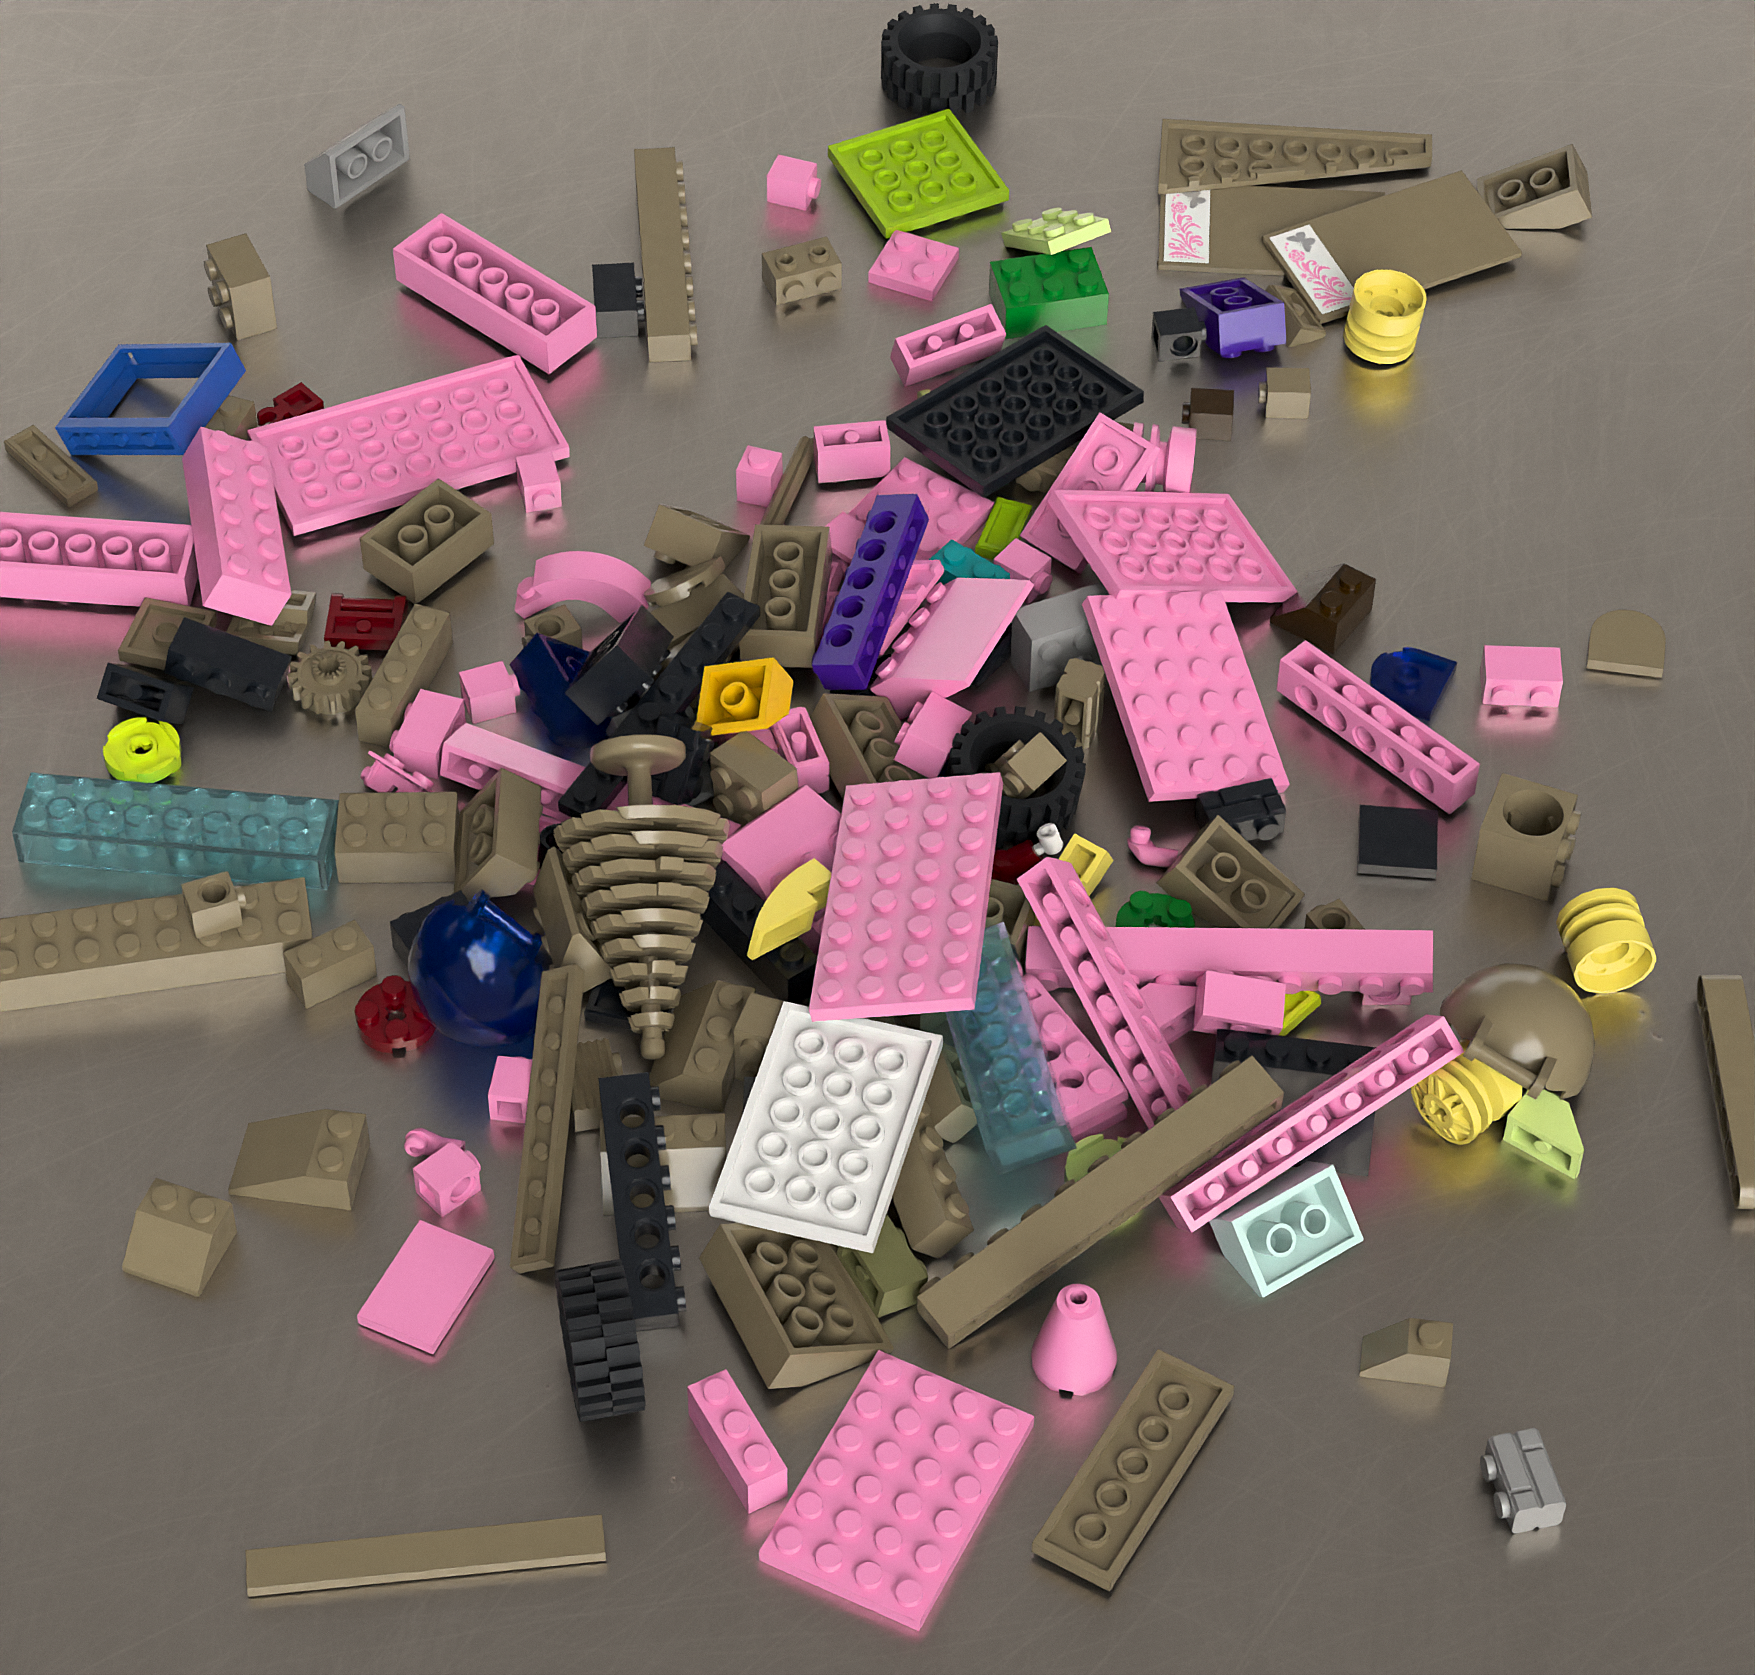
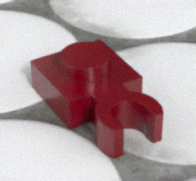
M300 382L273 398L274 407L263 408L257 413L258 425L263 426L266 423L271 424L324 409V402Z

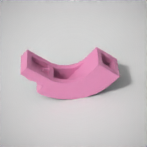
M588 551L555 553L536 560L534 576L527 577L518 584L515 612L523 619H526L557 602L581 600L599 606L621 623L641 605L648 609L644 592L650 588L651 581L633 566L609 555Z

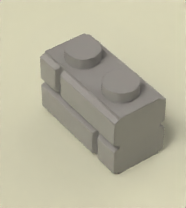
M1531 1428L1517 1431L1515 1434L1510 1432L1491 1436L1487 1441L1485 1455L1480 1457V1466L1485 1481H1493L1495 1486L1494 1505L1500 1519H1507L1511 1532L1514 1534L1530 1531L1535 1527L1540 1529L1559 1525L1563 1520L1567 1503L1539 1430Z

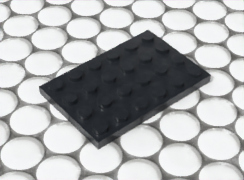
M1044 325L887 416L886 425L889 431L985 498L1082 440L1099 413L1115 420L1144 402V391L1049 326Z

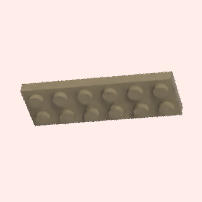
M1158 1349L1033 1540L1031 1552L1110 1592L1234 1396L1235 1386Z

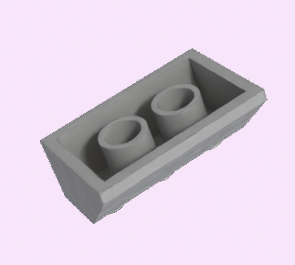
M398 104L305 163L307 190L336 209L408 161L410 155L405 107Z

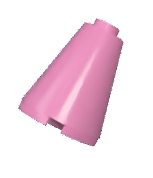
M1071 1284L1059 1292L1034 1340L1031 1351L1032 1367L1038 1379L1050 1390L1059 1392V1389L1073 1391V1395L1083 1396L1101 1389L1110 1381L1117 1363L1116 1346L1097 1292L1087 1285Z

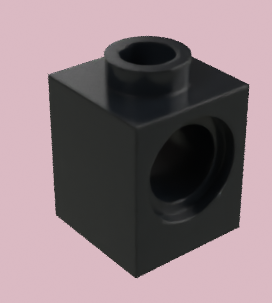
M1195 307L1153 312L1151 339L1159 362L1200 357L1201 342H1206L1207 335L1205 323L1198 320Z

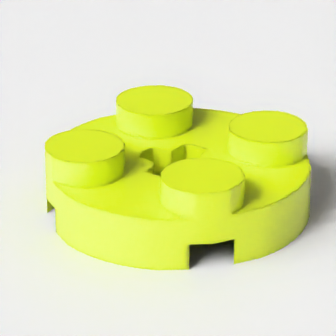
M146 717L128 719L111 729L107 735L108 742L105 746L103 745V756L107 770L113 777L123 781L130 789H140L146 784L160 781L171 773L178 771L181 767L182 749L180 738L175 728L167 722L159 721V724L147 722ZM142 747L145 751L151 749L145 754H136V749Z

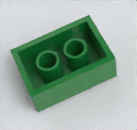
M1092 247L1060 251L1052 255L1039 254L990 262L989 295L994 310L1006 332L1005 340L1025 337L1044 325L1049 326L1056 332L1107 325L1109 292Z

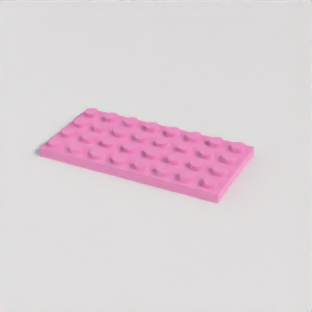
M519 354L247 430L248 441H255L268 447L276 500L294 536L404 505L438 478L454 489H460L516 473V457L552 451L554 461L570 457L569 445Z
M1000 772L846 786L809 1005L812 1022L975 1009L1003 790Z

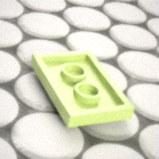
M1058 207L1042 212V218L1037 220L1024 219L1012 224L1013 229L1001 234L1004 245L1007 247L1052 255L1111 232L1108 218L1096 217L1093 213L1078 214L1077 210L1062 211V208Z

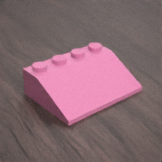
M956 578L945 585L941 582L936 584L926 596L927 603L910 618L909 624L911 627L909 630L901 635L893 644L892 648L895 651L892 656L887 658L877 668L875 673L878 677L870 687V690L876 696L887 697L898 718L902 720L910 716L917 701L924 705L931 692L947 698L969 687L1034 584L1030 580Z

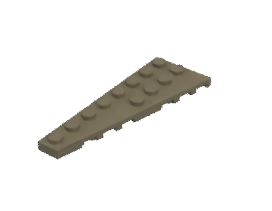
M1162 119L1158 194H1174L1431 167L1432 134Z

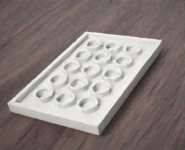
M784 1001L709 1205L710 1217L873 1253L943 1047V1035L864 1018L812 1022L808 1006Z

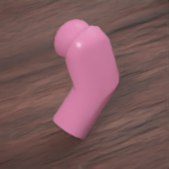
M1134 826L1131 828L1130 838L1127 839L1128 848L1144 865L1169 868L1178 857V850L1156 847L1150 840L1151 831L1148 827Z
M424 1128L412 1129L405 1137V1151L414 1157L422 1155L431 1156L451 1141L465 1152V1141L442 1137Z

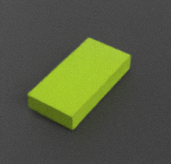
M997 497L975 546V553L983 558L994 560L1015 538L1021 540L1020 534L1032 515V505Z

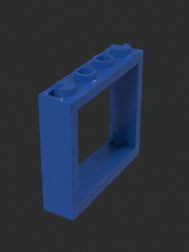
M232 343L118 344L56 425L55 429L71 455H184L199 428L207 425L246 372V369ZM128 353H132L133 357L130 358ZM199 378L169 418H108L136 379Z

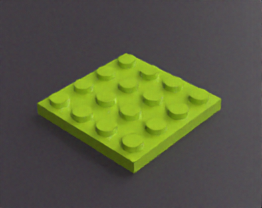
M950 109L828 146L829 159L885 239L890 238L896 230L910 232L1009 200L1008 187Z

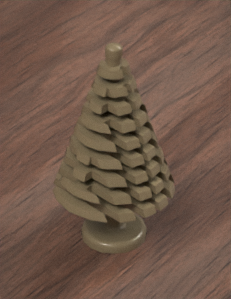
M629 735L603 740L593 745L590 750V761L597 770L607 774L627 776L629 806L616 807L618 811L600 809L581 814L582 818L571 817L561 822L562 825H558L554 829L555 834L553 835L557 846L563 852L565 866L573 875L571 879L576 893L583 897L581 905L587 918L594 920L590 925L593 936L598 942L605 944L601 945L599 951L604 962L609 963L614 968L610 969V977L614 986L625 988V991L619 993L622 1004L627 1011L641 1012L631 1015V1018L627 1017L632 1031L642 1034V1041L640 1042L641 1055L645 1059L655 1060L664 1056L665 1040H663L662 1033L672 1029L675 1020L674 1014L661 1011L672 1009L679 1005L681 992L680 989H673V987L685 983L688 966L679 964L691 960L696 945L691 940L694 939V936L697 937L703 922V920H700V914L705 912L710 899L708 897L709 893L706 891H709L714 885L717 875L714 868L721 861L723 853L722 844L727 839L730 823L728 819L720 818L721 814L707 809L680 805H653L651 775L668 772L679 767L686 758V746L682 741L673 737Z

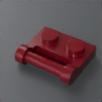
M332 593L324 642L329 641L331 647H337L343 641L345 642L346 649L357 646L358 649L389 650L407 617V596L395 595L394 599L344 597L343 593Z

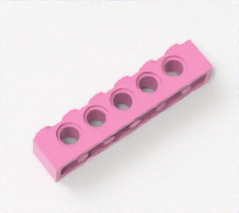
M1305 640L1280 659L1277 682L1278 692L1442 810L1451 814L1475 794L1479 762Z

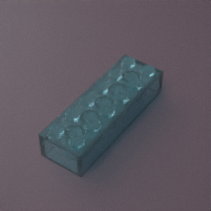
M1004 922L985 928L975 1009L948 1011L945 1014L985 1151L997 1175H1001L1076 1149L1077 1146L1015 945Z

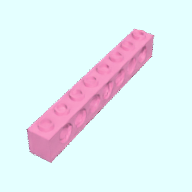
M1047 856L1017 878V881L1148 1129H1151L1155 1126L1154 1121L1169 1108L1177 1110L1187 1103V1098L1193 1090L1074 867L1070 862Z
M1426 1014L1253 1128L1162 1194L1159 1199L1178 1229L1192 1233L1462 1054L1464 1050L1444 1016Z

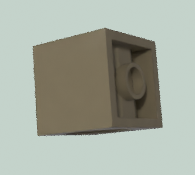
M1502 773L1480 828L1471 879L1547 901L1552 887L1560 888L1566 866L1561 865V863H1565L1566 859H1571L1575 847L1576 838L1570 836V834H1576L1582 812L1575 811L1578 795Z

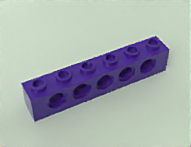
M917 494L877 495L872 509L867 514L861 538L856 542V551L850 566L845 571L843 585L839 594L835 597L830 619L824 626L823 637L817 652L814 653L812 658L813 671L817 674L825 690H866L929 522V517Z

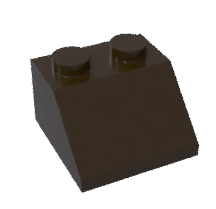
M1345 563L1309 573L1297 586L1296 590L1298 592L1284 601L1270 617V623L1334 654L1372 610L1376 579Z

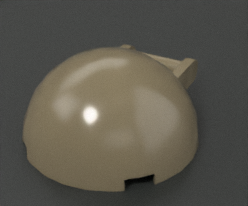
M1502 963L1478 970L1461 980L1441 1003L1440 1016L1445 1017L1449 1026L1453 1025L1461 1038L1470 1040L1463 1057L1470 1061L1476 1058L1528 1090L1526 1095L1536 1100L1544 1086L1547 1090L1563 1091L1559 1097L1560 1100L1577 1095L1584 1087L1592 1069L1595 1048L1592 1022L1577 993L1556 975L1532 965Z

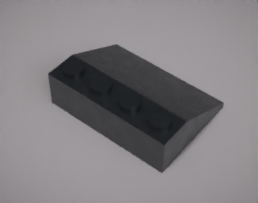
M1217 1029L1211 1085L1220 1079L1221 1072L1228 1065L1237 1060L1242 1063L1253 1056L1284 1092L1282 1108L1276 1112L1278 1113L1376 1047ZM1375 1111L1291 1167H1299L1311 1161L1333 1164L1338 1173L1368 1176Z

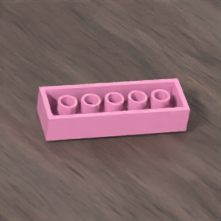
M443 213L393 248L397 281L517 355L519 354L520 357L548 374L597 338L595 305Z
M200 427L184 453L182 462L203 606L272 626L290 598L291 588L268 447L255 441H246L230 436L223 431H214Z
M0 512V597L140 607L145 597L186 606L191 605L198 578L192 525Z

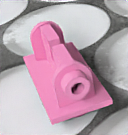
M372 751L368 752L375 762L371 767H365L361 773V779L367 788L372 789L376 793L392 792L395 787L397 788L396 792H433L431 790L434 785L432 781L417 771L412 776L403 771L405 765L390 754L386 753L382 758Z

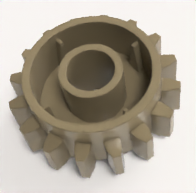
M325 641L324 648L321 649L312 644L309 645V654L297 653L298 662H290L289 688L292 690L294 701L301 700L303 709L309 708L316 712V714L335 715L350 711L360 702L373 679L367 655L359 656L357 646L346 650L345 642L343 641L337 647H331L330 642Z

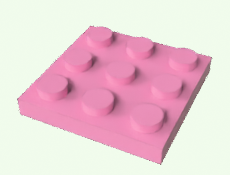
M904 457L848 515L866 524L867 514L872 509L877 495L917 494L929 517V522L916 557L920 560H929L951 539L963 545L988 519L994 502Z

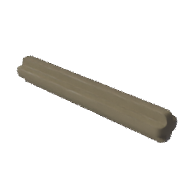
M802 436L799 439L759 525L784 524L814 459L813 438Z

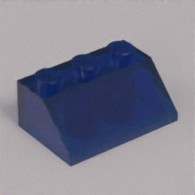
M536 633L509 665L517 677L519 688L527 694L532 702L531 708L533 712L545 724L547 728L546 734L549 739L558 746L563 747L566 745L578 750L587 749L603 740L609 739L606 729L611 718L608 716L597 725L565 694L588 657L589 651Z

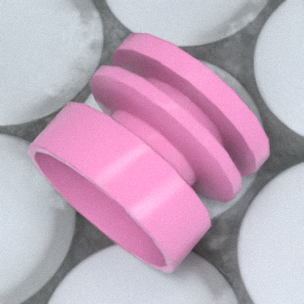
M1135 422L1132 432L1142 438L1144 435V423ZM1153 424L1151 438L1147 441L1157 446L1161 451L1140 482L1145 483V492H1154L1155 485L1158 484L1163 485V492L1190 493L1197 429L1173 426L1168 442L1160 441L1159 425Z

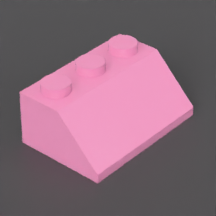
M803 785L727 837L726 841L722 844L723 853L721 858L766 902L769 895L783 879L813 858L832 873L841 813L808 785Z

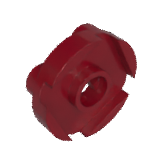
M398 975L387 976L383 979L382 983L367 990L355 1006V1019L360 1038L369 1047L379 1052L393 1053L392 1048L399 1049L403 1047L406 1048V1052L415 1050L425 1044L436 1029V1002L430 992L423 986L411 981H405ZM394 1012H401L405 1017L402 1020L397 1017L391 1021L388 1020L389 1014Z

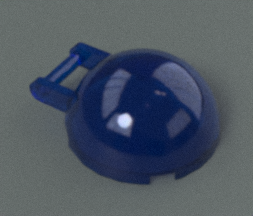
M481 889L472 898L468 906L452 905L455 902L452 899L435 906L417 929L408 957V975L412 995L419 1010L427 1021L440 1033L466 1046L495 1049L519 1044L535 1035L541 976L544 970L542 965L536 963L534 959L542 945V940L539 933L531 934L489 900L490 895Z

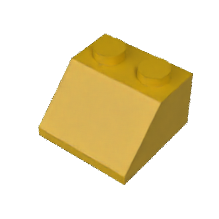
M774 657L705 666L696 721L712 727L711 736L768 729L789 714L794 680Z

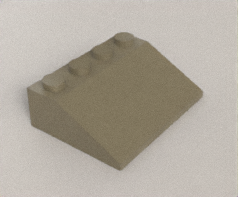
M741 1223L720 1224L699 1259L768 1389L803 1387L873 1360L878 1350L887 1354L892 1353L894 1347L878 1318L837 1257V1245Z

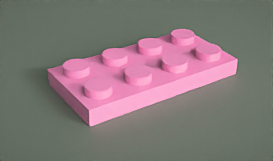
M1099 413L1027 523L1020 537L1081 574L1088 562L1047 502L1052 490L1135 491L1161 450L1104 414Z

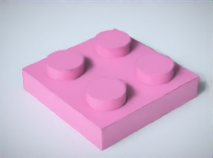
M896 230L869 270L868 283L933 301L959 259V248Z

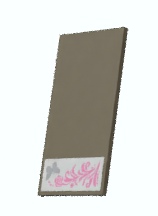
M1462 170L1262 236L1263 244L1320 324L1348 315L1356 280L1364 273L1374 270L1402 272L1417 280L1424 289L1520 258L1522 255L1520 248Z
M1241 186L1160 194L1158 270L1286 276L1263 244V235L1385 196V192Z

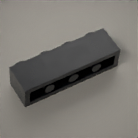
M726 861L714 868L716 870L715 874H717L714 885L709 891H706L709 893L708 897H710L707 908L700 916L779 1000L798 1004L810 997L817 957L798 937L754 960L747 956L753 929L765 902Z

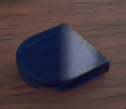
M1404 647L1402 651L1389 654L1386 652L1375 659L1371 667L1369 683L1371 687L1412 716L1430 721L1456 671L1457 662L1421 649Z

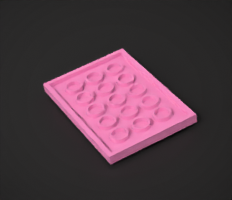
M1052 490L1047 500L1075 545L1090 564L1091 569L1106 588L1108 594L1114 595L1115 599L1165 592L1221 590L1225 602L1273 603L1284 602L1298 592L1229 494Z
M1221 590L1165 592L1115 599L1114 595L1087 596L1082 606L1148 802L1196 799L1197 795L1201 793L1218 791L1219 789L1272 778L1278 793H1284L1290 784Z
M878 1350L761 1547L759 1561L920 1631L1032 1430L1034 1416Z

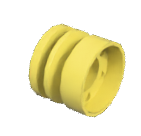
M1374 270L1364 273L1356 280L1353 289L1350 309L1343 331L1345 344L1357 356L1378 364H1394L1408 358L1414 351L1427 301L1424 288L1417 280L1402 272Z
M1613 887L1599 888L1582 893L1569 901L1559 912L1556 925L1576 984L1585 991L1601 994L1627 989L1642 981L1653 970L1657 959L1645 928L1636 898L1627 890Z
M1461 1038L1459 1043L1465 1052L1470 1040ZM1464 1052L1411 1087V1094L1415 1105L1426 1123L1438 1135L1458 1145L1470 1143L1479 1133L1488 1129L1492 1121L1501 1119L1522 1099L1521 1085L1476 1058L1473 1061L1463 1057Z

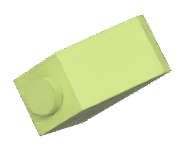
M1545 1089L1541 1091L1536 1100L1525 1093L1508 1114L1503 1140L1575 1179L1580 1171L1584 1147L1569 1102L1560 1100L1556 1093Z

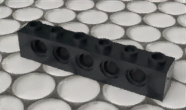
M649 1072L598 1078L619 1259L622 1261L625 1278L628 1283L636 1330L644 1331L679 1326V1312L687 1310L684 1286L675 1287L673 1271H681L679 1245L670 1246L668 1231L676 1230L674 1205L665 1206L663 1191L671 1190L669 1166H660L658 1151L666 1150L664 1126H655L653 1112L661 1110L659 1086H650ZM629 1115H638L644 1120L640 1126L633 1128L627 1127L622 1123L623 1119ZM636 1154L644 1155L649 1159L648 1163L642 1167H632L627 1163V1160ZM640 1194H647L654 1199L650 1206L644 1208L635 1206L631 1201ZM645 1234L654 1235L659 1239V1242L652 1248H643L636 1243L638 1238ZM648 1275H658L664 1280V1283L656 1289H648L641 1282Z

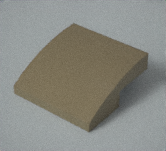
M291 590L290 598L272 626L234 615L226 632L284 654L297 655L303 647L316 603V592Z

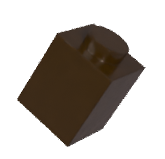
M1191 388L1190 402H1183L1181 423L1188 424V428L1197 429L1196 439L1231 441L1234 390Z

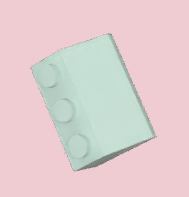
M1311 1161L1302 1164L1252 1192L1209 1221L1224 1257L1259 1297L1269 1295L1364 1240L1334 1165Z

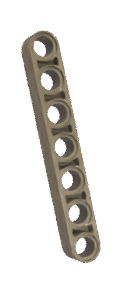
M1699 975L1697 980V1004L1735 1209H1755V1040L1744 982L1741 975Z

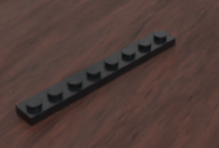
M727 591L609 739L629 735H654L659 716L669 713L681 716L701 691L704 667L719 665L726 660L760 617V606ZM590 761L558 801L559 812L569 817L582 818L581 814L600 809L606 810L627 784V776L612 775L599 771Z

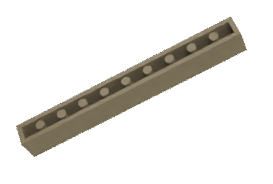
M1253 1056L1242 1063L1239 1060L1234 1061L1221 1072L1220 1079L1209 1087L1206 1084L1199 1086L1188 1096V1102L1177 1110L1169 1108L1159 1115L1154 1121L1155 1126L1144 1134L1138 1131L1128 1137L1121 1145L1119 1152L1110 1158L1105 1155L1096 1160L1089 1167L1088 1174L1077 1182L1071 1179L1060 1186L1054 1194L1055 1198L1044 1206L1039 1203L1029 1208L1022 1215L1019 1224L1010 1230L1003 1228L997 1231L987 1241L988 1246L976 1255L970 1252L961 1257L954 1264V1270L942 1279L934 1277L925 1283L919 1290L920 1295L917 1296V1311L949 1350L1282 1108L1284 1092Z

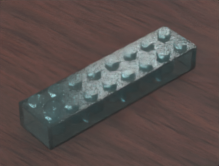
M31 772L12 834L18 861L24 863L190 878H204L228 871L231 881L256 884L305 877L306 888L328 890L335 864L334 852L339 800Z

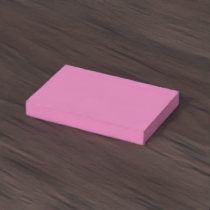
M419 1220L357 1314L358 1324L434 1354L495 1259L494 1250Z

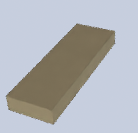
M34 424L4 441L5 450L68 508L98 491L97 481Z

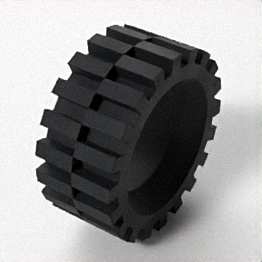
M939 3L930 4V9L923 10L922 6L919 5L913 7L912 14L904 10L898 14V21L892 18L887 23V29H884L882 33L881 79L883 91H887V97L892 102L898 99V107L906 110L911 106L913 107V114L922 116L923 111H929L930 114L946 109H950L955 116H958L959 109H963L965 113L974 111V103L981 107L986 103V97L993 95L994 86L997 83L998 37L995 35L994 27L992 24L986 25V18L981 14L974 18L973 10L965 7L960 12L957 11V5L948 4L947 9H939ZM943 58L956 61L960 65L936 68L918 63L927 59Z
M1005 706L997 707L994 709L993 717H989L986 711L976 714L974 724L967 720L962 725L961 733H956L953 739V747L950 750L945 777L974 775L983 772L986 764L996 762L1019 740L1026 745L1039 732L1067 760L1043 782L1048 791L1045 795L1030 799H1017L1002 795L995 847L1002 849L1004 841L1013 842V847L1026 840H1031L1034 845L1039 843L1037 831L1041 826L1048 823H1054L1059 834H1061L1062 827L1067 830L1072 823L1073 815L1076 814L1086 773V763H1083L1084 752L1082 746L1075 748L1077 740L1075 735L1071 731L1063 735L1064 724L1056 718L1051 724L1045 722L1046 713L1036 710L1034 717L1025 715L1026 707L1015 706L1014 714H1007Z
M621 1259L555 1270V1287L563 1335L562 1339L571 1390L579 1421L645 1411V1387L640 1361V1349L632 1312L631 1297H629L628 1283Z

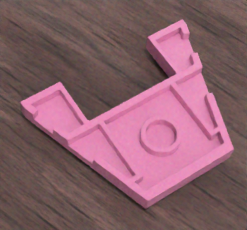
M914 560L879 656L884 654L943 575L945 569L940 560ZM839 562L831 563L821 639L824 626L828 623L833 611L835 597L840 592L837 589L844 572Z

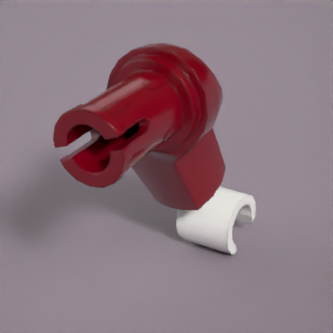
M1048 823L1041 826L1037 831V837L1040 842L1035 845L1030 840H1026L1007 850H995L991 879L1018 885L1017 878L1044 859L1042 856L1044 852L1048 855L1059 853L1063 847V841L1056 825Z

